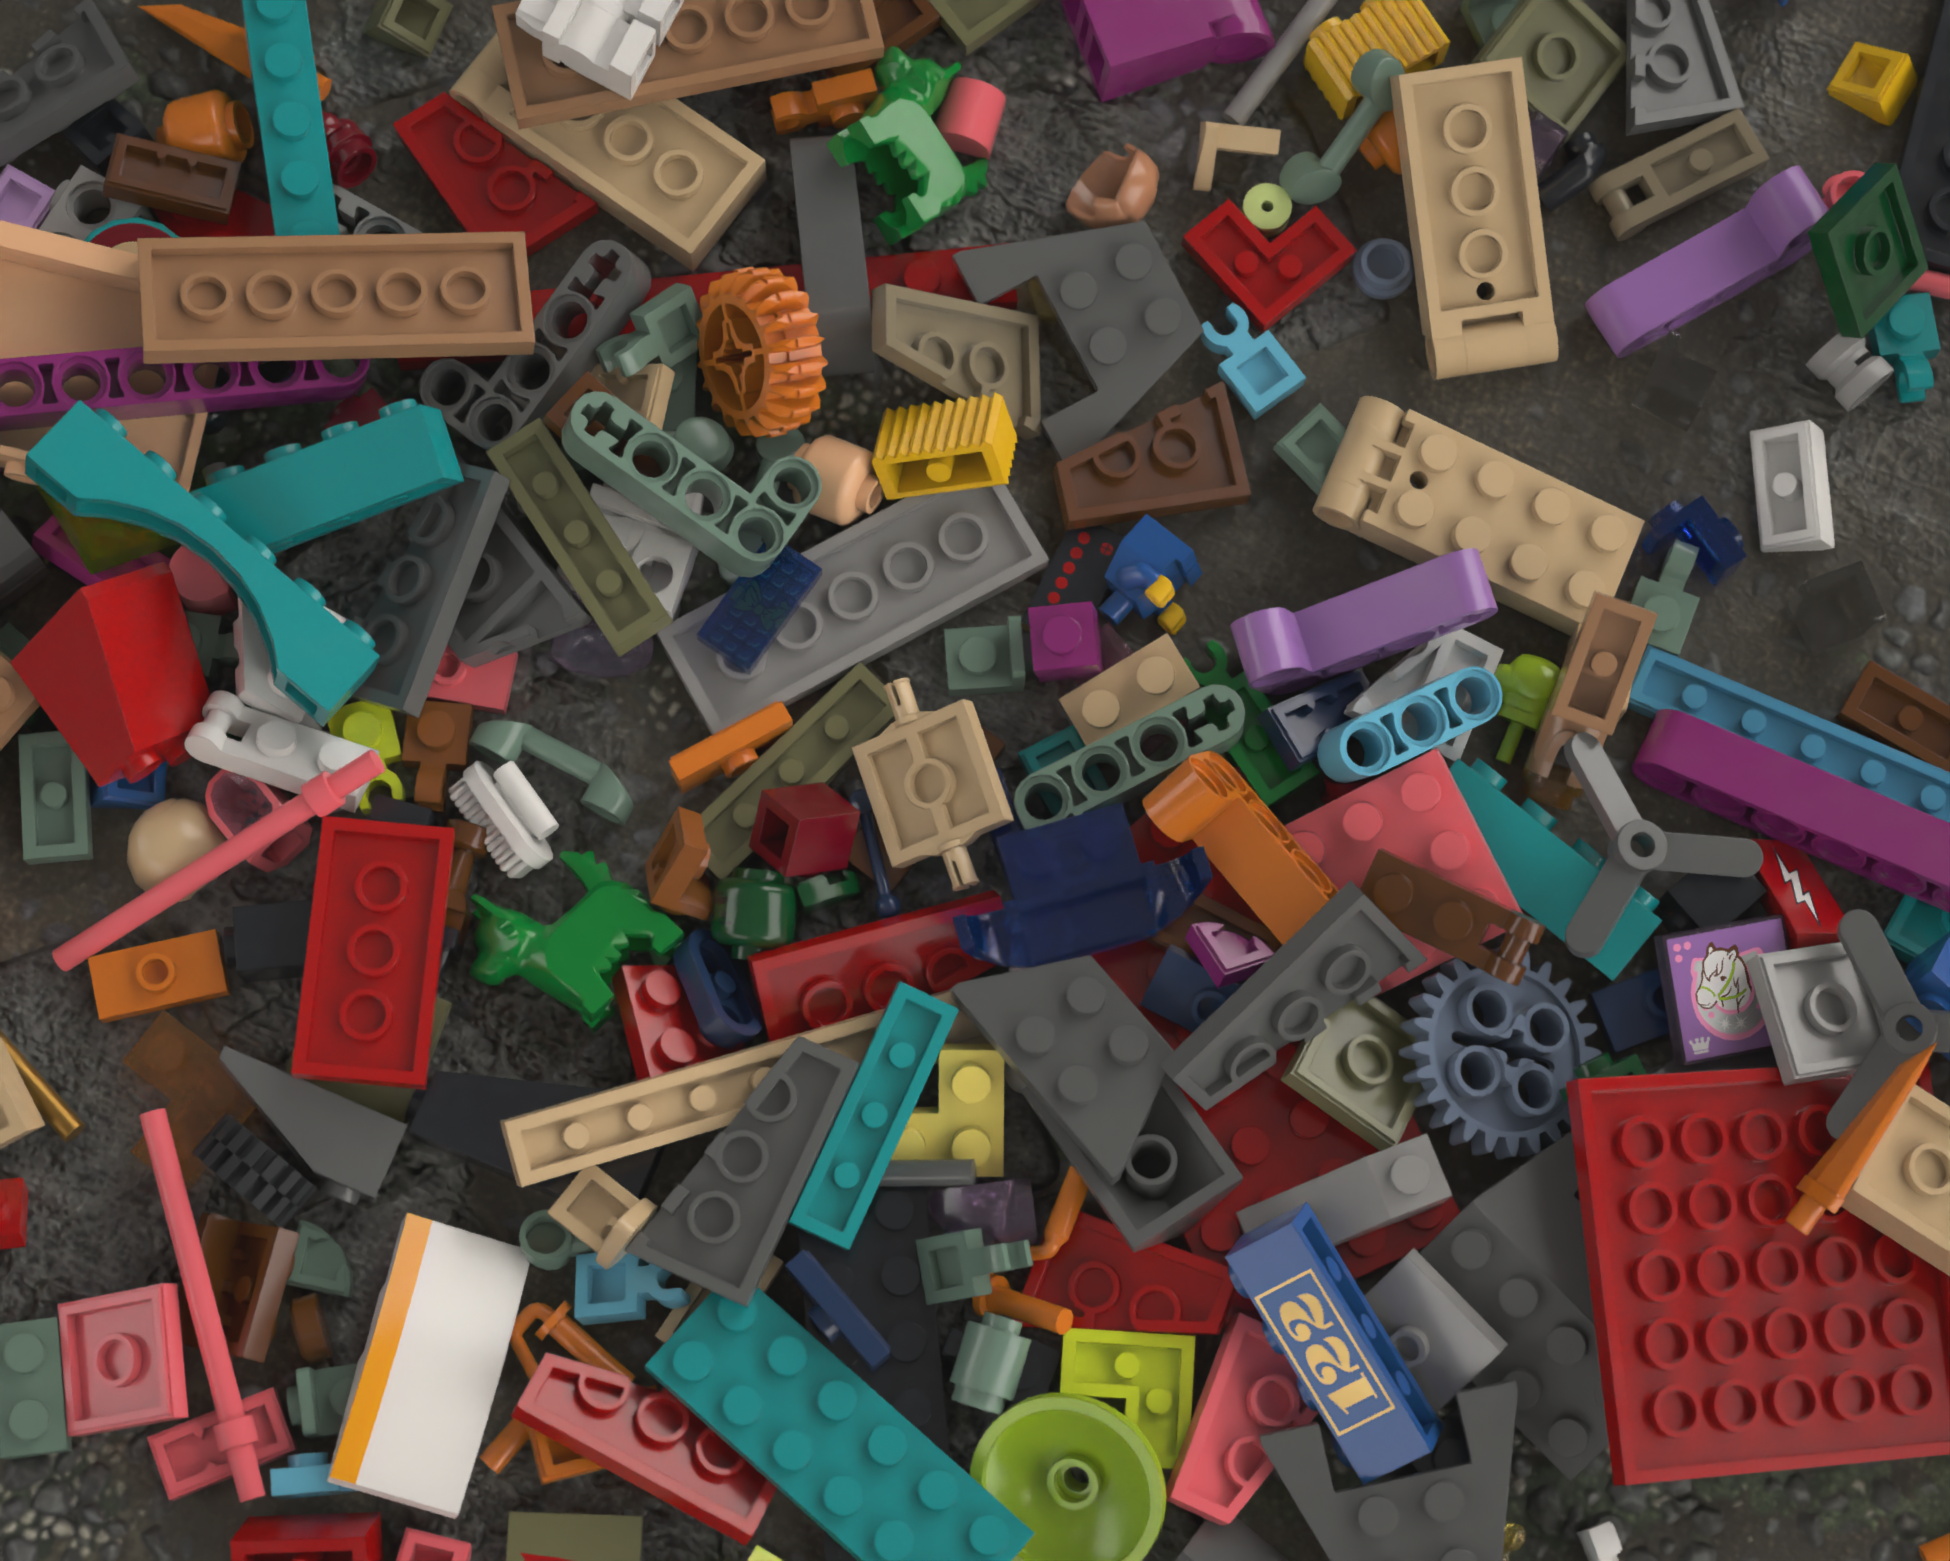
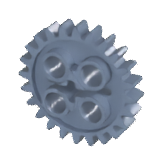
M1497 947L1492 950L1498 952L1500 947ZM1528 951L1522 962L1527 969L1519 986L1504 982L1458 958L1442 963L1440 965L1442 974L1436 973L1422 980L1428 994L1417 995L1410 998L1408 1002L1420 1017L1401 1023L1400 1028L1415 1037V1044L1399 1049V1055L1415 1060L1417 1067L1404 1075L1403 1080L1408 1083L1421 1082L1424 1089L1417 1096L1413 1104L1415 1107L1432 1104L1436 1111L1431 1118L1429 1126L1434 1129L1450 1123L1452 1129L1449 1143L1454 1146L1468 1142L1471 1139V1150L1474 1156L1492 1152V1150L1497 1160L1516 1156L1517 1152L1521 1157L1540 1152V1145L1545 1148L1561 1137L1560 1132L1571 1130L1568 1101L1564 1102L1559 1089L1565 1087L1566 1082L1577 1079L1572 1070L1573 1068L1601 1054L1600 1050L1585 1046L1584 1037L1597 1030L1596 1024H1580L1577 1015L1587 1005L1585 999L1569 1003L1564 996L1569 990L1572 981L1566 978L1550 983L1549 977L1552 964L1546 961L1530 969ZM1473 1001L1477 1002L1482 1009L1484 1015L1483 1025L1474 1017L1472 1011ZM1530 1020L1539 1029V1043L1536 1042L1530 1032ZM1452 1036L1462 1042L1468 1043L1466 1045H1469V1047L1455 1043L1452 1040ZM1495 1043L1494 1048H1493V1047H1492V1048L1484 1047V1046H1487V1045H1490V1044ZM1507 1058H1515V1059H1517V1060H1514V1061H1511V1062L1506 1063V1062H1507ZM1531 1059H1536L1547 1063L1549 1069L1545 1068L1540 1064L1534 1063L1535 1061ZM1462 1062L1469 1068L1472 1075L1471 1087L1467 1086L1462 1079L1460 1073ZM1519 1081L1524 1084L1529 1094L1528 1105L1520 1098L1518 1092Z

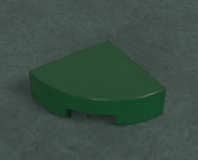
M848 869L828 879L824 875H820L799 882L798 886H796L799 896L798 902L804 916L864 894L856 872Z

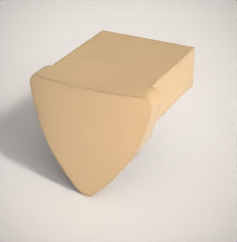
M1206 121L1200 122L1193 190L1211 191L1216 150L1275 157L1279 152L1281 130Z
M594 1165L584 1168L578 1173L547 1213L598 1254L596 1262L608 1270L627 1254L625 1249L639 1232L642 1233L653 1219L657 1206L648 1198L639 1200Z

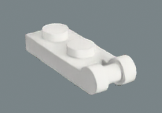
M222 690L211 693L202 710V715L205 718L204 721L193 725L184 742L187 752L201 762L296 794H301V786L323 771L332 774L370 749L379 756L378 750L247 707L236 695ZM226 733H230V734L236 735V736L241 737V738H243V739H242L241 742H240V741H237V740L228 738V737L226 736ZM370 781L345 796L346 804L340 808L354 813Z

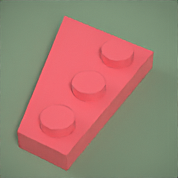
M1240 1312L1230 1316L1166 1486V1501L1220 1526L1232 1522L1274 1469L1273 1464L1261 1445L1259 1434L1309 1424L1319 1413V1411H1312L1302 1399L1297 1386L1298 1376L1286 1356L1279 1355L1272 1349L1265 1337L1262 1323Z

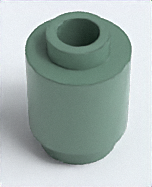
M986 1311L984 1312L981 1324L968 1320L950 1378V1382L956 1383L951 1400L1001 1415L1003 1413L1006 1400H1014L1032 1341L1019 1336L1023 1323Z

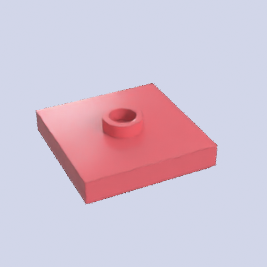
M161 1283L57 1304L67 1437H83L189 1417L178 1284Z

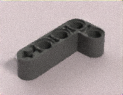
M835 135L789 139L804 292H807L809 296L808 308L810 312L818 313L819 315L816 323L819 336L825 338L821 343L822 356L828 361V365L822 368L821 375L823 377L875 372L874 352L872 351L871 305L855 165L851 164L842 168L839 166L826 145Z
M600 240L592 243L583 251L533 320L535 335L533 355H508L490 380L453 358H442L432 362L424 370L420 379L419 392L422 401L426 406L441 409L444 421L487 451L540 417L543 421L545 414L586 371L591 373L598 364L599 359L595 349L603 342L618 336L631 319L629 313L637 309L644 301L651 287V275L648 266L629 249L614 240ZM614 268H617L622 273L613 282L608 276ZM593 293L604 300L600 306L590 300ZM586 313L587 325L584 331L574 338H569L568 327L571 321L576 316ZM549 364L550 374L546 383L540 388L532 390L531 380L534 372L540 366ZM464 379L466 387L463 397L457 403L449 405L448 396L452 386ZM511 414L513 421L509 434L503 439L496 441L494 434L497 423L504 416Z

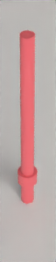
M370 749L332 774L327 771L318 774L301 786V794L52 951L54 961L61 970L68 972L87 960L88 957L103 950L313 816L317 815L323 818V816L334 812L346 804L345 796L385 772L381 759Z
M166 1109L152 1110L139 1115L219 1421V1424L213 1426L220 1453L227 1452L239 1502L243 1503L266 1496L253 1446L254 1443L259 1442L253 1415L245 1416Z

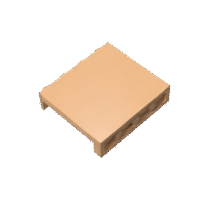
M0 220V359L143 347L138 254ZM212 364L200 366L193 374L195 380L205 388L214 389L219 366ZM151 370L138 371L128 380L129 385L134 391L144 395L155 394L164 386L163 379ZM75 376L64 384L63 390L70 398L85 401L93 398L98 393L99 386L93 379L87 376ZM9 382L0 388V400L8 406L19 407L25 405L34 395L31 388L22 382ZM208 412L119 420L127 431L125 439L143 454L151 450L160 455L175 470L177 474L175 481L186 491L190 492ZM52 427L0 431V467L5 468L4 476L22 483L38 485L25 474L26 454Z

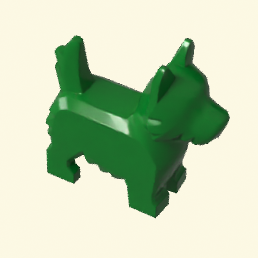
M895 46L887 48L884 52V57L879 58L874 68L876 81L879 82L883 92L875 98L858 121L847 126L846 129L837 133L826 143L841 168L857 162H865L868 173H873L877 185L883 184L886 195H895L893 213L886 210L873 219L890 246L920 230L921 227L929 224L934 219L944 215L958 204L963 197L975 196L978 189L986 188L988 161L985 158H981L967 166H962L931 119V115L943 101L949 83L962 66L960 62L957 61L942 68L931 59L918 58L913 60Z
M563 850L559 859L581 882L587 894L552 925H542L523 913L497 906L484 897L474 894L470 900L477 908L472 915L479 921L473 936L474 945L478 952L474 963L469 969V973L477 981L489 986L499 985L506 978L514 975L521 976L532 985L577 1012L582 1017L584 1025L594 1034L615 1015V1010L610 1004L615 997L607 985L612 984L611 976L621 967L619 963L629 960V951L649 952L652 955V965H671L674 962L673 954L675 949L684 940V932L666 914L654 911L640 890L634 889L627 883L614 881L608 865L605 862L597 864L593 851L580 855L578 852Z

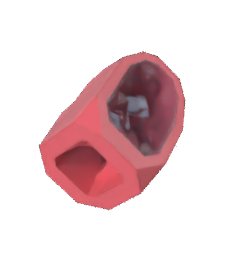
M222 768L210 779L205 793L208 816L227 840L289 801L278 787ZM305 821L248 857L246 861L266 873L288 865L309 845L313 828L308 821Z

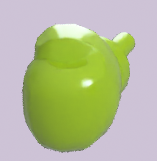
M1522 654L1510 664H1499L1497 666L1494 676L1499 681L1503 694L1502 706L1497 716L1510 724L1495 758L1496 760L1510 765L1524 729L1533 732L1538 731L1547 702L1561 671L1554 663L1535 655Z

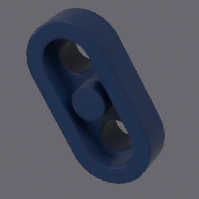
M695 930L674 951L673 960L677 976L683 984L698 1021V1028L703 1037L715 1046L729 1050H739L761 1031L763 1025L761 1012L739 959L731 958L732 947L714 940L709 930Z

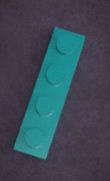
M901 981L896 984L859 1064V1070L789 1218L788 1224L844 1250L850 1249L957 1016L958 1008Z

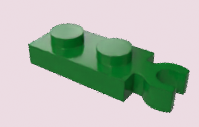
M1211 640L1205 646V652L1214 664V668L1206 673L1198 672L1192 667L1186 657L1183 659L1201 688L1213 684L1225 685L1236 691L1242 699L1245 708L1243 735L1239 742L1230 750L1224 752L1232 766L1237 767L1249 786L1270 809L1318 777L1319 771L1311 762L1289 772L1257 718L1273 705L1264 692L1249 687L1245 672L1240 673L1233 679L1226 671L1228 659L1225 650L1218 642ZM1214 707L1207 708L1203 724L1205 726L1213 723L1218 731L1225 730L1227 727V716L1230 713L1218 714Z

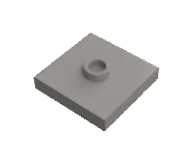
M1841 942L1758 954L1748 960L1746 963L1784 1086L1855 1074L1882 1034V1021Z
M1414 1248L1364 1295L1435 1413L1455 1396L1456 1391H1460L1508 1345Z

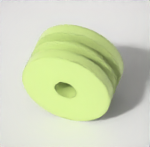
M1261 183L1252 187L1247 192L1241 212L1265 238H1271L1282 233L1287 227L1292 212V202L1282 187L1272 183Z

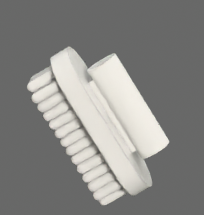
M475 761L464 770L463 778L449 788L450 799L455 801L454 804L459 808V812L464 814V819L486 828V850L491 852V857L495 859V863L500 865L501 871L507 872L509 878H522L532 869H541L553 859L552 850L545 838L556 831L559 824L514 761L505 763L496 771L482 761Z

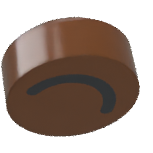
M313 1293L292 1299L290 1315L297 1344L304 1361L313 1363L332 1357L333 1350L330 1333L318 1295Z

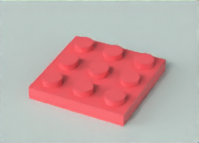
M1438 748L1284 826L1339 891L1350 880L1360 889L1378 849L1383 848L1522 913ZM1490 924L1482 943L1507 931L1494 924ZM1401 932L1424 955L1427 961L1409 973L1401 966L1378 982L1382 991L1375 995V997L1454 958V956Z

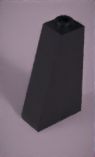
M435 1071L430 1084L426 1086V1090H415L407 1108L406 1119L413 1121L409 1132L416 1140L516 1182L500 1121L607 1089ZM668 1144L596 1166L636 1198L642 1200L646 1196ZM581 1170L527 1185V1187L558 1199Z

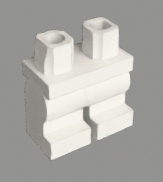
M522 0L516 11V25L542 41L544 57L559 64L562 61L574 71L631 101L656 55V45L660 47L684 0Z
M604 482L603 486L593 483L589 494L673 621L678 619L681 610L680 602L699 549L642 508L637 507L632 501ZM700 493L686 494L685 500L688 507L694 513L701 515L703 495ZM558 566L557 572L577 598L583 602L561 567Z

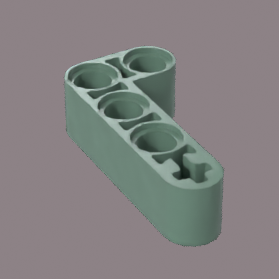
M593 391L580 397L575 402L562 429V444L573 460L729 572L740 577H754L762 574L770 567L815 505L822 489V480L818 470L809 461L801 457L787 456L778 459L769 467L750 494L617 397L606 392ZM594 420L604 426V429L599 431L595 437L585 431L586 426H590ZM624 438L628 442L618 457L612 452L614 448H617L620 440ZM647 455L655 459L662 470V475L652 478L640 474L634 467L633 457ZM786 481L794 485L799 491L801 502L789 504L782 501L776 495L774 483ZM700 493L706 496L713 505L714 514L705 516L694 513L688 507L685 495ZM751 530L758 533L764 540L766 552L759 554L747 551L739 541L738 532Z
M1213 684L1202 687L1030 774L1020 782L1015 791L1014 799L1018 820L1048 880L1055 889L1067 895L1077 896L1084 894L1093 888L1102 871V854L1099 844L1087 823L1088 821L1155 788L1190 755L1208 750L1220 755L1230 750L1239 742L1244 730L1245 708L1242 699L1236 691L1225 685ZM1214 707L1218 714L1230 713L1227 716V727L1225 730L1218 731L1213 723L1207 724L1194 731V743L1196 746L1192 748L1188 746L1186 732L1179 723L1180 720H1186L1189 732L1205 722V710L1207 708ZM1163 734L1172 738L1176 743L1177 750L1168 760L1162 762L1151 761L1141 752L1140 748L1144 740L1151 735ZM1097 763H1108L1117 769L1120 777L1116 785L1111 789L1097 791L1088 787L1083 780L1087 769ZM1046 791L1057 795L1062 801V808L1059 813L1048 820H1038L1030 816L1026 811L1027 803L1036 793ZM1072 847L1081 848L1090 855L1092 859L1091 865L1084 874L1077 877H1068L1057 870L1055 867L1056 859L1065 849Z

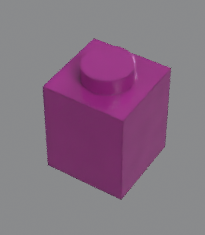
M1092 601L1028 608L1033 671L1040 682L1096 677L1103 672L1099 618Z

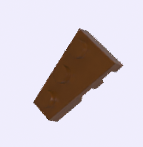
M1224 380L1205 389L1202 395L1180 406L1175 404L1156 413L1154 419L1126 433L1120 431L1057 462L1053 470L1065 531L1140 520L1146 514L1154 518L1247 504L1251 496Z

